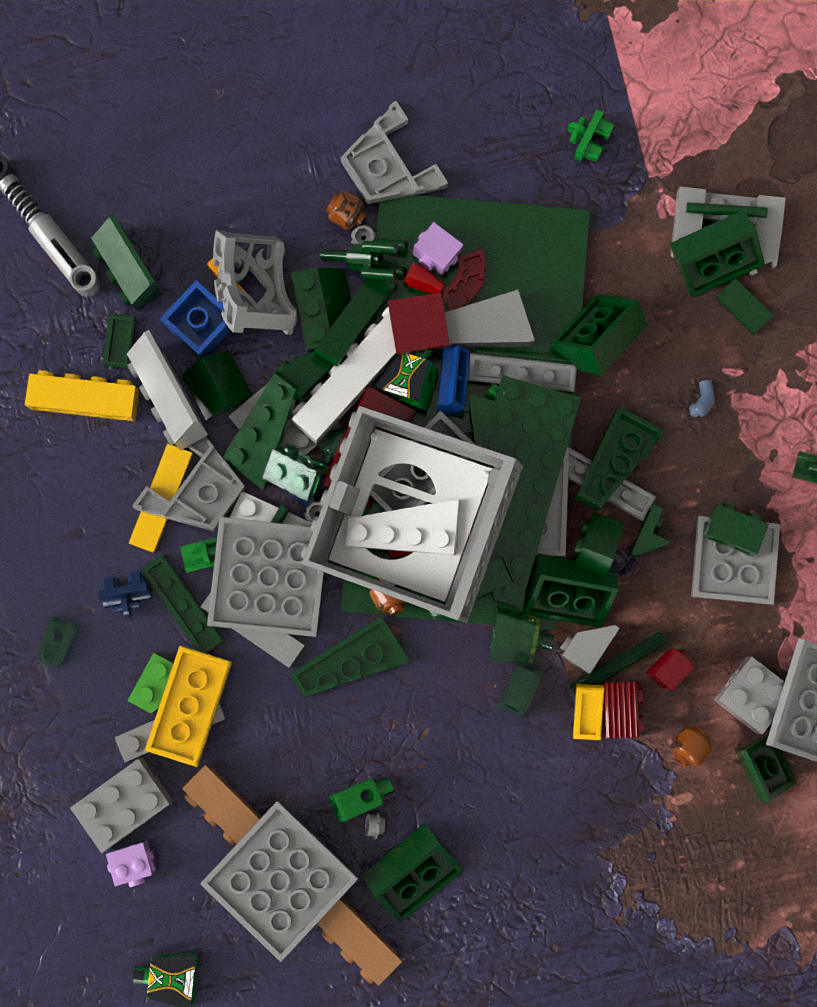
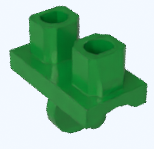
M597 109L588 128H585L587 119L580 117L578 123L570 122L568 124L567 130L572 134L569 141L576 144L578 139L582 138L574 159L581 162L584 157L597 162L603 146L593 142L592 139L594 135L608 140L614 124L602 118L604 112Z
M217 537L180 547L186 573L214 567Z

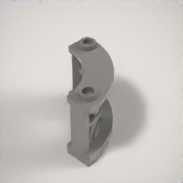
M216 230L213 266H218V279L214 280L217 302L223 303L224 310L221 315L232 332L243 333L244 328L282 330L286 335H292L293 328L297 323V313L289 301L284 285L282 263L285 247L284 242L275 236L229 233L221 230ZM235 242L249 243L246 251L235 245ZM254 244L267 245L266 260L262 257L264 249H261L254 258L252 257ZM241 264H242L241 272H240L239 274H238V273H235V272H234V266H235V267L237 268V270H238L239 267H240ZM248 270L254 274L266 289L258 303L245 291L237 288L236 285L245 277Z

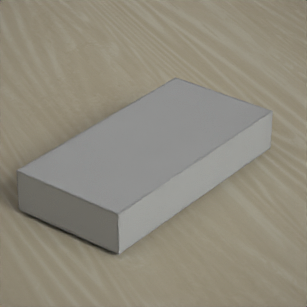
M337 482L329 504L330 508L351 516L360 490L345 482Z

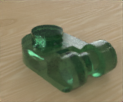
M50 617L38 651L39 660L42 664L48 667H57L64 663L76 635L78 624L72 622L66 624L60 622V618ZM56 632L64 634L61 642L53 639Z

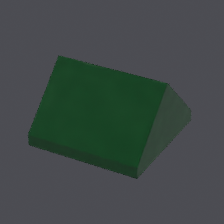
M229 350L202 357L182 374L207 422L253 396Z
M769 735L735 750L757 799L765 803L770 802L797 783L783 751L766 745Z

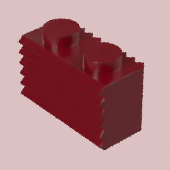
M683 649L667 650L646 674L663 690H675V686H679L682 678H686V674H690V670H694V666L691 664L693 658Z
M637 682L602 683L604 685V738L639 737V731H644L643 715H638V704L643 703L642 687H637Z

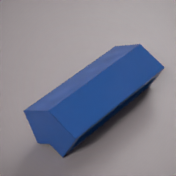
M459 344L454 347H446L443 350L437 403L438 413L441 411L446 414H455L465 409L470 351Z

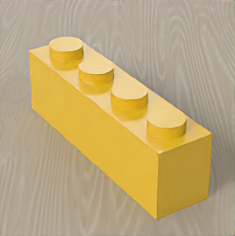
M38 371V374H29L25 406L31 410L136 422L140 390L133 386V382L128 380H117L116 384L107 383V379L101 377L81 380L80 376L75 374H64V377H55L53 372Z

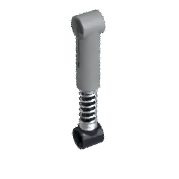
M0 155V166H3V170L0 173V190L2 193L8 196V201L12 202L14 207H17L16 210L21 213V217L26 218L25 222L29 225V232L74 289L85 297L95 295L101 287L99 276L50 214L41 212L40 207L35 205L36 201L31 200L32 196H28L27 190L22 189L23 185L18 184L19 179L16 178L12 166ZM64 250L72 259V261L76 264L77 267H75L74 269H72V267L60 254ZM91 276V281L88 285L80 286L82 277Z

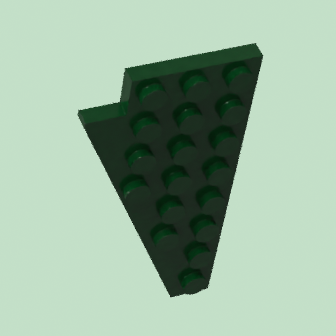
M502 375L495 401L470 394L469 403L475 445L515 458L523 466L489 561L491 562L503 557L514 581L494 590V600L521 608L581 398ZM477 461V464H480V465H483V466H486V467H489V468H494V467L491 466V465H488V464H485V463H482V462Z

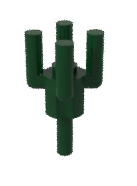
M373 239L372 241H363L361 244H350L348 251L322 250L320 258L327 261L346 262L349 270L360 271V275L363 278L395 281L397 277L405 278L407 268L382 266L384 261L383 253L396 254L397 251H407L408 242L405 240Z

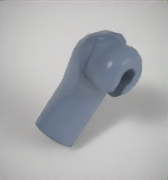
M712 380L699 382L701 397L697 403H692L689 407L690 414L693 417L706 416L715 405Z

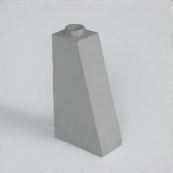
M518 290L445 312L450 347L459 344L464 348L530 347L534 344L535 339Z

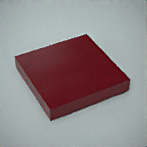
M441 293L388 301L396 355L450 347Z

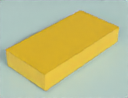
M576 684L573 739L601 740L604 685Z

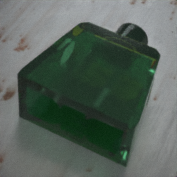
M498 604L489 649V662L531 663L534 661L536 648L552 651L554 635L539 632L540 619L538 617L524 615V612Z
M517 659L496 706L521 718L526 713L542 678V671Z

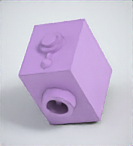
M435 222L432 223L427 231L419 235L418 242L414 244L412 255L418 258V262L429 271H435L441 277L448 271L450 265L452 266L459 260L458 255L463 247L461 242Z
M148 841L120 848L106 854L108 860L107 868L109 873L111 872L115 886L128 883L129 887L136 886L145 882L144 877L156 873L153 862L155 857L153 851L149 848Z

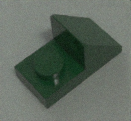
M654 504L651 506L630 550L629 556L636 557L672 543L653 534L654 530L659 531L665 517L661 516L663 508Z

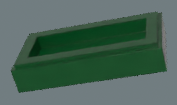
M736 278L715 298L752 335L773 316Z
M109 314L103 367L129 370L127 364L131 363L127 353L134 344L137 322L135 316Z

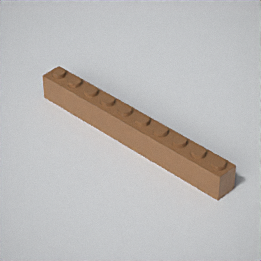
M206 764L182 788L186 792L184 795L185 799L194 807L199 805L206 812L203 815L204 818L214 827L218 824L225 831L223 837L232 846L238 844L262 818L210 764ZM343 897L317 923L322 929L320 934L330 944L335 942L342 949L340 954L350 964L355 962L362 969L360 974L370 984L375 982L379 986L402 962V956Z

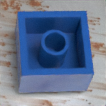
M197 280L160 318L163 325L199 358L208 356L231 331L221 315L224 310L223 304L220 301L217 302V298Z

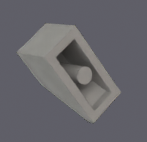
M613 625L578 632L573 637L568 635L560 646V649L563 650L560 656L586 674H590L619 630V627Z

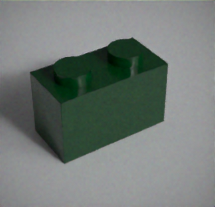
M722 502V505H715L702 537L752 557L758 555L769 526L768 523L763 522V517L750 512L747 515L737 512L738 508L729 503Z
M594 512L590 522L585 520L579 535L583 536V539H578L573 552L578 555L575 566L606 577L614 560L624 523Z

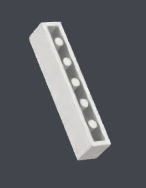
M388 307L382 314L384 318L378 325L373 323L364 333L366 338L361 344L355 343L346 354L348 358L342 364L339 363L338 366H333L328 373L330 378L324 384L320 382L314 387L310 393L312 395L310 400L306 404L301 402L292 412L294 415L292 418L293 424L315 444H318L363 395L366 387H370L383 373L395 356L396 350Z

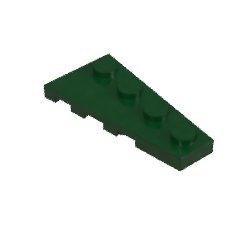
M280 372L274 373L222 457L262 490L267 489L269 486L270 473L272 468L275 467L278 458L276 455L285 436L284 430L287 421L290 420L300 387Z
M619 406L611 418L574 498L599 510L666 431Z
M382 616L292 672L290 676L303 697H307L409 663L410 660Z

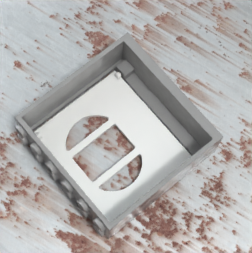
M359 406L357 412L354 411L349 421L351 429L348 438H344L341 443L339 463L335 464L331 470L330 479L332 482L329 490H325L322 495L320 504L323 507L320 515L316 516L311 526L313 534L310 543L307 542L303 548L301 557L304 559L302 564L452 619L468 623L522 472V464L517 459ZM376 427L491 465L494 468H489L477 464L475 462L424 446L422 444L377 430ZM396 464L417 466L429 475L434 483L436 494L432 495L380 477L379 473ZM339 481L360 490L351 516L329 506ZM375 484L432 504L456 499L461 500L456 555L413 552L407 557L397 560L379 558L367 548L345 546L348 518L363 516ZM328 560L380 578V580L378 581L328 563ZM396 584L400 585L402 587L446 602V604H441L439 602L430 600L428 598L419 596L417 594L405 591L394 586Z

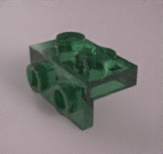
M284 445L283 447L272 449L263 479L305 501L312 500L320 475L326 474L329 467L321 464L322 461L316 457L305 456L299 453L300 450L292 445Z

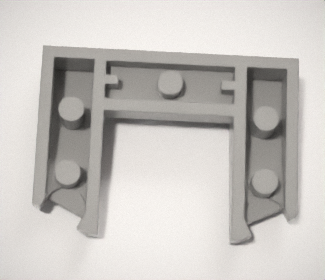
M679 187L676 194L672 242L702 229L703 221L718 222L728 217L726 215L686 213L687 202L767 207V218L749 217L757 230L765 264L771 262L773 269L777 266L786 198L765 195L753 198L706 193V189ZM757 269L748 272V276L756 275L758 273Z

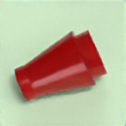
M414 262L403 280L408 284V287L429 294L440 293L445 284L421 263L417 265Z

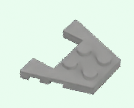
M397 101L393 102L387 112L382 117L380 116L365 135L362 134L341 157V163L367 204L442 190L448 187V182L437 164L415 176H411L389 141L387 135L408 124V118Z
M204 437L186 447L201 457V459L173 498L168 501L146 486L132 505L135 510L213 532L217 529L219 517L227 515L241 492L245 490V486L226 461L219 455L209 439Z

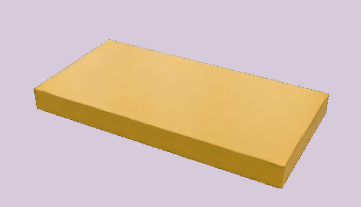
M179 646L145 751L195 767L199 766L232 665L231 661Z

